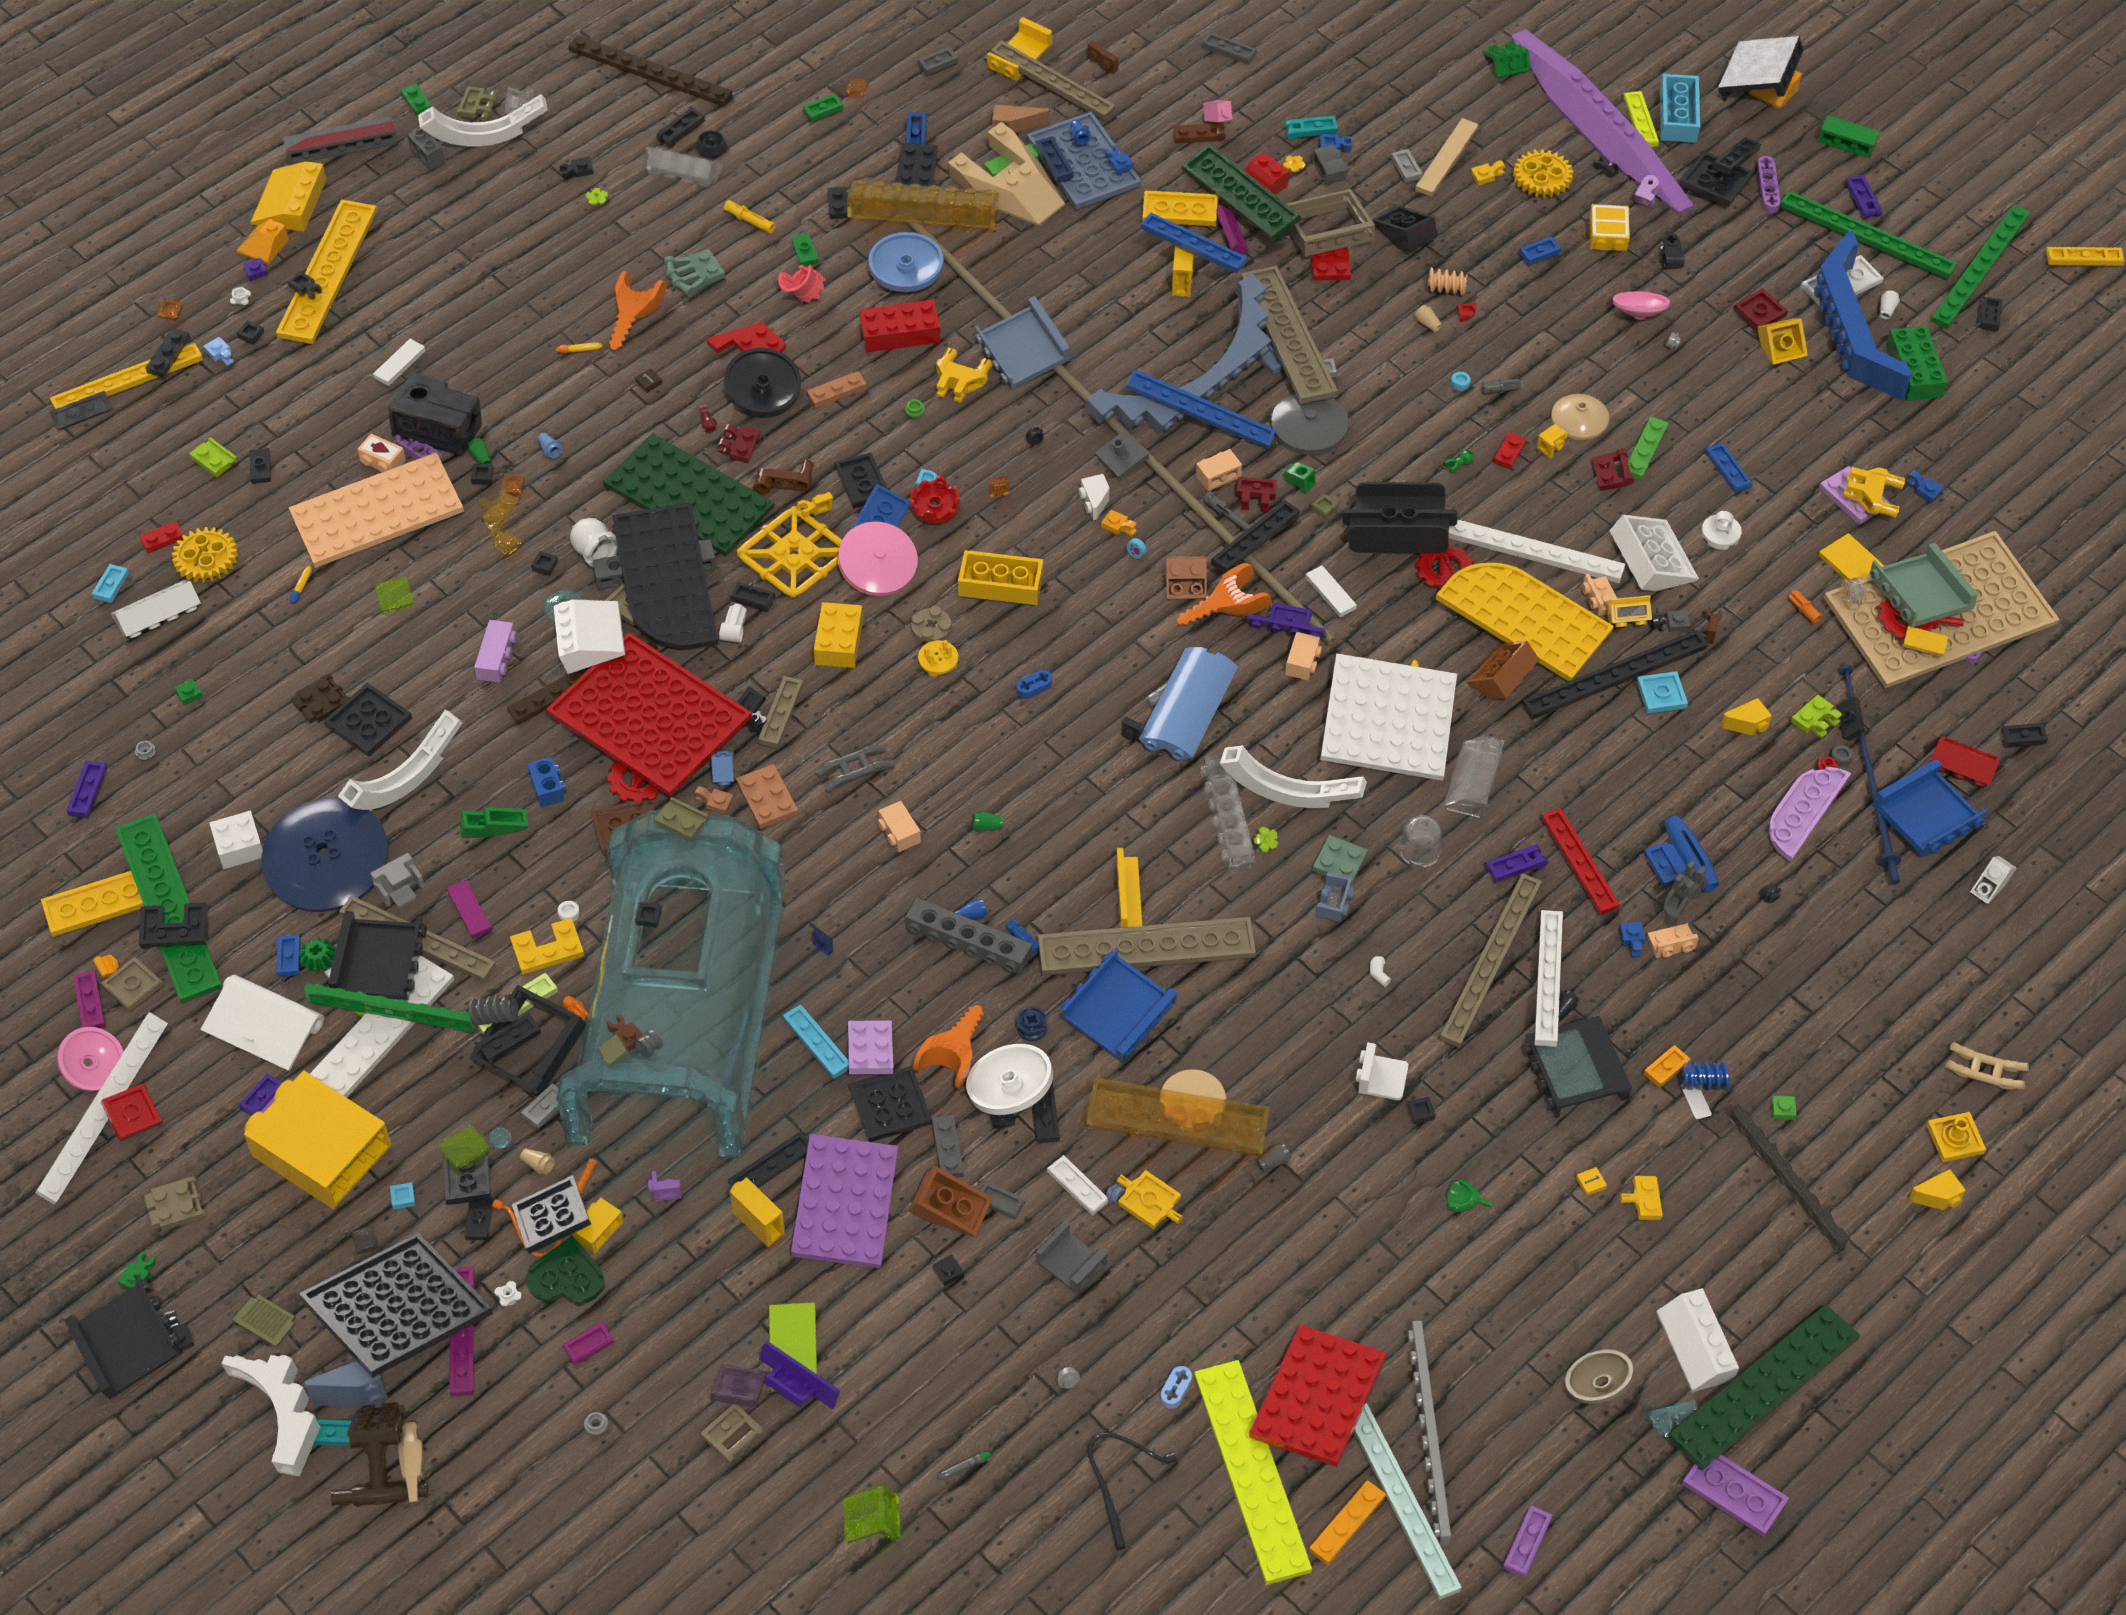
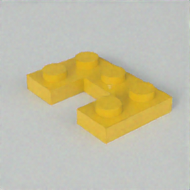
M572 918L551 924L556 941L536 947L531 930L510 936L522 975L584 956V951Z

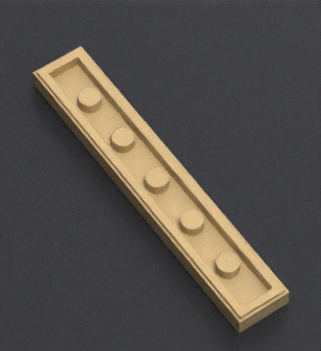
M1464 118L1460 120L1416 185L1415 191L1433 196L1477 131L1479 124Z

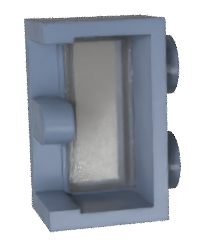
M1327 872L1325 888L1322 889L1320 903L1317 904L1316 918H1326L1341 922L1342 916L1347 917L1349 904H1346L1347 899L1352 900L1355 888L1351 887L1352 878Z

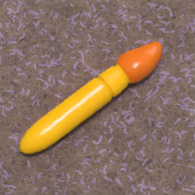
M601 343L561 345L556 348V352L567 354L569 352L599 350L603 345Z

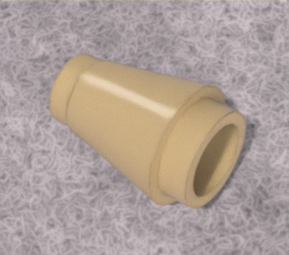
M1423 305L1416 311V320L1433 332H1437L1442 327L1431 307Z
M525 1148L520 1155V1160L539 1174H548L554 1167V1158L548 1153Z

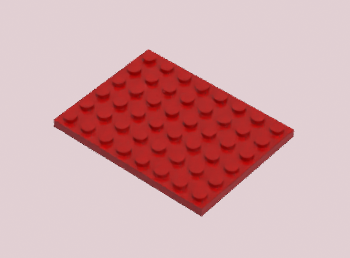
M628 632L623 637L625 655L593 665L557 698L546 711L549 716L671 797L752 718V712Z

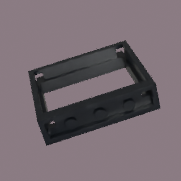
M517 984L512 994L509 993L508 996L510 1000L513 997L517 1000L518 1012L525 1001L568 1022L529 1083L487 1062L478 1045L474 1047L475 1050L470 1058L477 1066L538 1097L547 1088L587 1024L580 1016ZM511 1022L492 1023L491 1026L486 1028L481 1041L508 1026Z

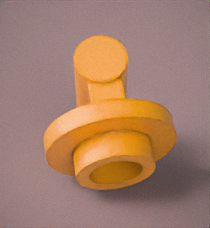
M112 955L98 956L93 959L103 978L111 976L119 968L118 961Z

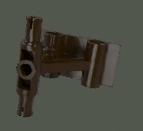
M387 1403L384 1407L375 1408V1405L361 1406V1409L357 1410L348 1428L347 1437H349L351 1449L365 1448V1454L368 1455L370 1484L356 1485L351 1490L331 1491L332 1506L353 1504V1506L361 1507L362 1505L404 1503L409 1499L406 1482L387 1483L385 1465L386 1446L398 1445L400 1443V1433H403L402 1427L404 1424V1405L398 1406V1403ZM427 1482L418 1483V1498L428 1497Z

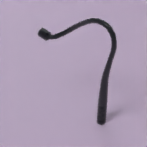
M1105 1432L1092 1438L1088 1446V1457L1103 1493L1116 1549L1123 1550L1126 1546L1123 1534L1121 1533L1120 1523L1109 1490L1094 1461L1093 1445L1098 1439L1110 1437L1126 1442L1158 1461L1169 1464L1177 1460L1174 1452L1166 1454L1165 1457H1160L1131 1439L1115 1433Z

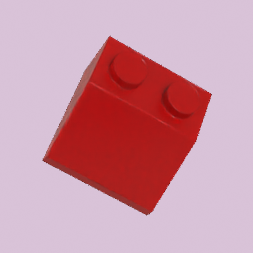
M1265 152L1250 160L1244 170L1275 195L1288 187L1289 171Z

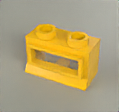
M1651 596L1607 600L1609 624H1615V628L1626 627L1629 622H1635V626L1646 625L1647 621L1652 620Z

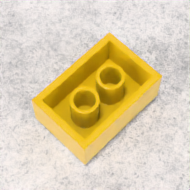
M822 602L814 646L815 665L855 668L863 624L861 605Z

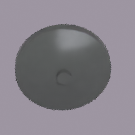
M1296 394L1284 398L1277 404L1272 413L1271 428L1276 430L1274 434L1276 440L1288 450L1304 455H1319L1334 450L1346 438L1349 425L1345 409L1332 397L1300 404Z

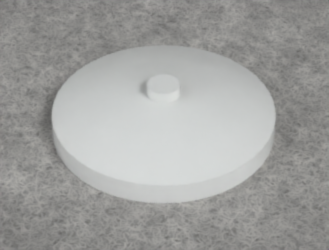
M1027 1044L1007 1045L987 1053L975 1063L968 1074L966 1089L971 1102L979 1110L994 1115L1012 1114L1027 1109L1046 1094L1052 1084L1053 1068L1048 1056L1041 1049Z

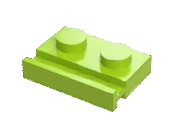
M210 437L208 442H203L191 451L189 455L193 461L217 478L228 470L232 463H237L238 461L234 454Z

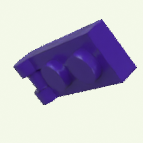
M1864 175L1846 178L1845 184L1860 210L1861 218L1868 219L1870 216H1881V206Z
M1533 845L1486 862V868L1494 882L1497 883L1535 868L1541 869L1548 864L1545 856L1540 854L1541 849L1539 846Z

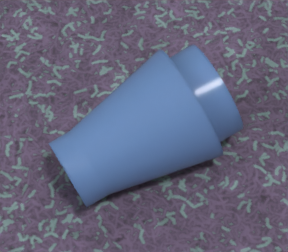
M541 433L538 436V442L546 457L554 459L560 456L562 453L560 442L550 437L547 433Z

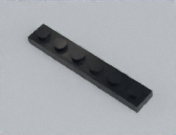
M1284 500L1211 559V565L1223 573L1236 567L1298 517L1300 510Z

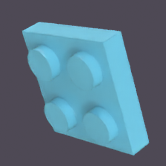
M1677 671L1637 678V684L1647 714L1687 708L1688 702Z

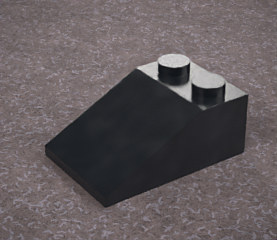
M1398 206L1372 219L1374 225L1397 247L1406 251H1414L1417 247L1428 244L1431 240L1438 237L1434 216L1403 206Z

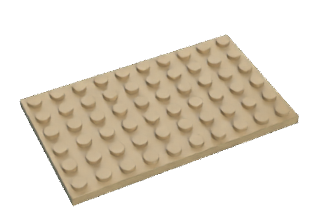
M1996 531L1942 550L1978 594L1974 609L1949 616L1964 619L1963 627L1938 624V628L1931 630L1933 633L1948 636L1943 657L1903 647L1905 638L1903 640L1896 638L1895 634L1892 632L1888 633L1883 628L1884 623L1879 622L1878 613H1881L1879 605L1881 601H1886V596L1870 577L1848 584V590L1850 589V591H1847V595L1851 593V597L1847 596L1846 602L1845 597L1844 599L1841 597L1844 596L1843 592H1840L1841 589L1843 591V588L1847 590V585L1824 594L1823 598L1884 688L1966 659L1967 656H1974L1980 651L1982 653L2058 624L2060 619ZM1897 619L1901 624L1910 626L1907 622Z

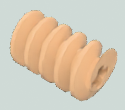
M1431 268L1428 287L1430 286L1431 292H1434L1437 287L1439 293L1445 288L1446 294H1449L1452 289L1454 295L1460 290V294L1463 296L1466 291L1468 274L1464 277L1463 271H1461L1456 276V272L1453 270L1452 274L1449 275L1447 269L1444 274H1441L1440 269L1435 274L1433 268Z

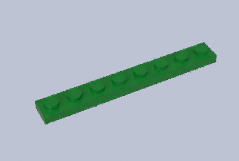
M306 984L304 989L307 1002L470 1033H474L477 1027L476 1024L471 1022L469 1012L466 1011L458 1012L445 1007H431L424 1003H409L402 999L393 1000L380 995L372 996L363 992L346 991L342 988H329L321 984Z

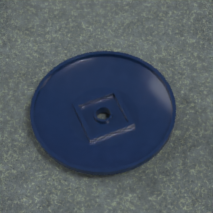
M338 798L310 801L289 811L273 826L263 846L261 855L262 872L271 891L281 901L291 907L309 912H327L341 909L350 896L361 899L374 887L371 872L387 864L389 852L387 836L380 821L369 810L351 808L342 799ZM323 846L328 847L325 853L320 854L317 852Z

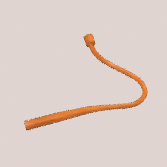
M593 1159L588 1160L577 1182L581 1194L597 1164ZM495 1199L492 1207L498 1210L504 1209L509 1213L519 1238L525 1247L515 1214L510 1207L504 1205V1202ZM562 1239L556 1241V1244L552 1249L560 1245ZM535 1251L531 1254L536 1257H542L548 1252L539 1253Z

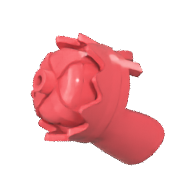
M803 265L799 266L801 270L793 277L785 272L779 274L778 283L781 289L793 293L801 303L804 301L810 303L811 300L820 299L819 293L824 289L822 282H825L826 279L821 273L816 272L811 265L808 268H805Z

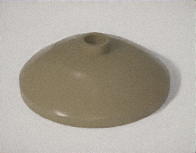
M1616 1350L1594 1351L1579 1358L1570 1367L1565 1379L1566 1387L1569 1394L1579 1402L1587 1404L1606 1403L1616 1399L1628 1389L1634 1378V1367L1630 1358L1622 1352Z

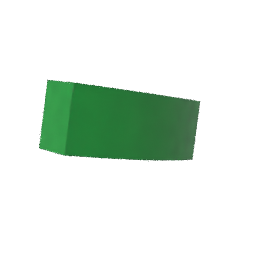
M485 807L483 812L462 811L459 820L461 838L498 836L528 828L526 809Z

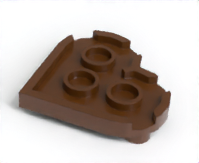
M632 801L591 811L600 850L609 862L626 861L640 854L641 839L653 836L656 833L657 825H655L654 819L657 813L652 806L644 805L642 801Z

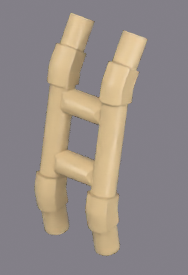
M1955 1042L1951 1044L1950 1050L1964 1059L1972 1060L1971 1068L1949 1060L1946 1063V1068L1954 1071L1955 1074L1964 1078L1968 1077L1993 1084L2003 1089L2025 1088V1081L2001 1078L2002 1070L2011 1072L2028 1071L2029 1063L2003 1060L1974 1052V1050L1968 1049L1965 1046L1962 1047ZM1981 1062L1994 1066L1992 1075L1979 1072Z

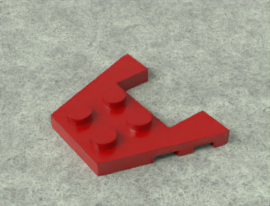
M763 322L707 338V344L717 354L731 345H735L741 352L753 348H769L783 353L786 349V343Z

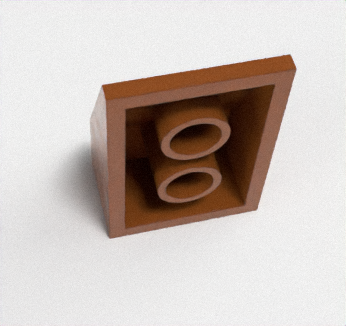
M934 1166L925 1174L909 1211L928 1222L975 1237L993 1198Z

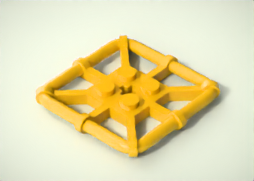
M792 506L791 509L783 512L771 523L762 526L757 534L737 549V557L757 572L762 580H767L784 594L791 596V598H796V596L804 593L820 579H825L828 573L839 565V548H819L813 543L824 535L840 548L842 539L831 532L824 523H819L810 515L803 517L802 510L797 509V506ZM792 516V531L780 538L772 532ZM797 516L816 529V531L805 538L797 531ZM765 536L775 543L769 549L749 550ZM792 551H797V552H798L797 555L794 554V553L791 555L790 553H791ZM819 557H835L824 567H818L813 563ZM751 558H769L775 563L769 568L764 569ZM781 568L791 575V588L774 576ZM805 568L814 573V575L796 588V575Z

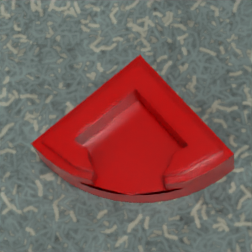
M1476 303L1458 304L1457 310L1460 322L1468 321L1475 315Z

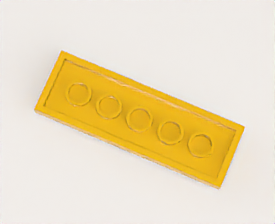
M131 871L41 899L52 937L139 910L141 906H144Z

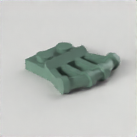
M709 249L696 254L690 253L688 257L674 258L673 256H667L664 259V264L667 267V278L672 280L671 283L674 288H679L688 297H691L703 286L725 278V272ZM694 271V273L689 274V275L684 276V277L681 278V276L686 275V274L691 273V272Z

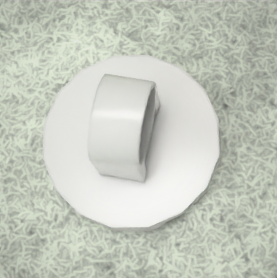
M1720 511L1704 521L1701 536L1708 541L1710 547L1726 550L1729 549V546L1738 544L1741 537V526L1730 512Z

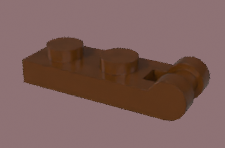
M1224 123L1174 125L1175 143L1223 141L1226 138L1223 131Z

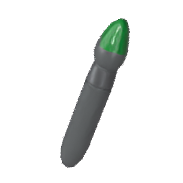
M990 1452L978 1453L974 1457L945 1469L938 1475V1479L945 1480L977 1464H981L991 1454Z

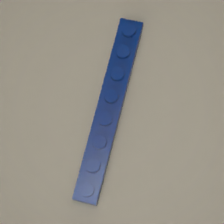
M1135 369L1126 386L1129 390L1266 449L1269 448L1276 431L1273 428Z

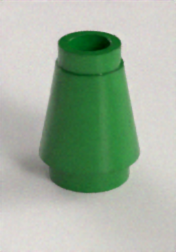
M476 438L469 442L468 452L479 464L492 463L485 441Z
M979 811V813L974 812L972 828L977 829V831L1002 829L1004 818L983 811Z

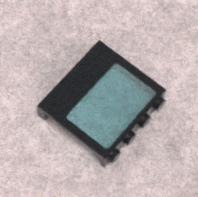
M1600 1016L1558 1026L1557 1047L1535 1045V1032L1526 1034L1525 1042L1522 1044L1524 1055L1528 1056L1531 1061V1071L1537 1075L1539 1089L1541 1093L1544 1092L1547 1108L1553 1112L1555 1118L1560 1116L1561 1108L1618 1094L1621 1101L1629 1099L1632 1090L1631 1084Z

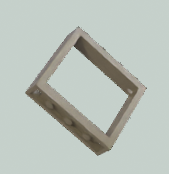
M1351 189L1287 203V205L1300 214L1301 219L1348 208L1358 223L1357 225L1305 236L1296 223L1288 231L1305 257L1375 240V225Z

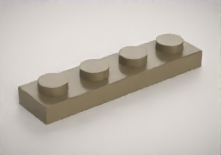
M783 677L767 716V722L764 724L758 738L760 745L779 748L803 688V680Z

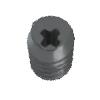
M497 995L494 999L488 996L486 1000L480 997L478 1001L476 998H472L469 1003L470 1020L476 1025L505 1023L507 1021L514 1022L518 1017L517 1000L514 997L510 1000L508 995H503L502 998Z

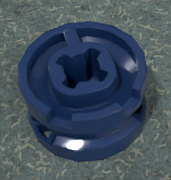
M1037 1007L1022 1009L1017 1016V1032L1019 1036L1027 1041L1042 1039L1047 1032V1016L1045 1012Z

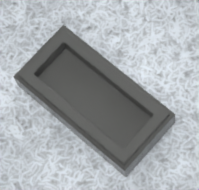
M985 1181L980 1189L981 1192L993 1198L989 1205L990 1209L1014 1220L1025 1204V1198Z

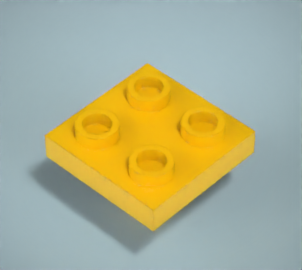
M1970 1112L1928 1120L1927 1127L1942 1163L1985 1153L1986 1148Z

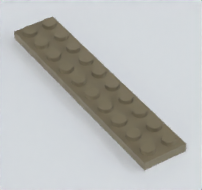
M1272 266L1241 273V280L1252 273L1267 288L1264 295L1265 299L1260 303L1261 307L1269 314L1265 330L1300 404L1336 397L1338 390L1278 267Z
M1250 917L1038 935L1042 975L1088 972L1094 968L1098 969L1107 953L1111 954L1115 949H1118V956L1134 968L1256 957Z

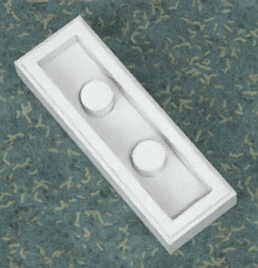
M409 339L373 373L374 379L390 386L426 351L425 346Z
M1323 566L1306 573L1305 578L1339 617L1356 609L1357 605Z
M1064 1155L1047 1168V1172L1092 1216L1109 1203L1108 1197Z

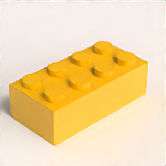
M964 550L958 579V596L1038 605L1043 579V559Z

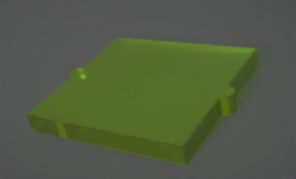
M407 577L395 580L389 579L387 582L374 584L382 613L393 610L399 611L401 608L414 605Z
M472 1125L438 1143V1147L445 1154V1159H449L457 1169L491 1150L490 1146L483 1139V1135L479 1134Z

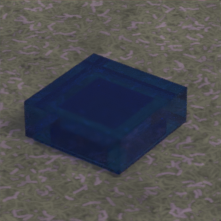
M816 928L812 932L813 945L829 956L833 952V940L819 928Z

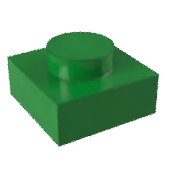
M193 679L174 687L184 706L203 697Z

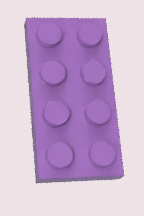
M1723 1455L1719 1456L1703 1471L1694 1464L1682 1483L1683 1486L1763 1537L1789 1500V1497Z

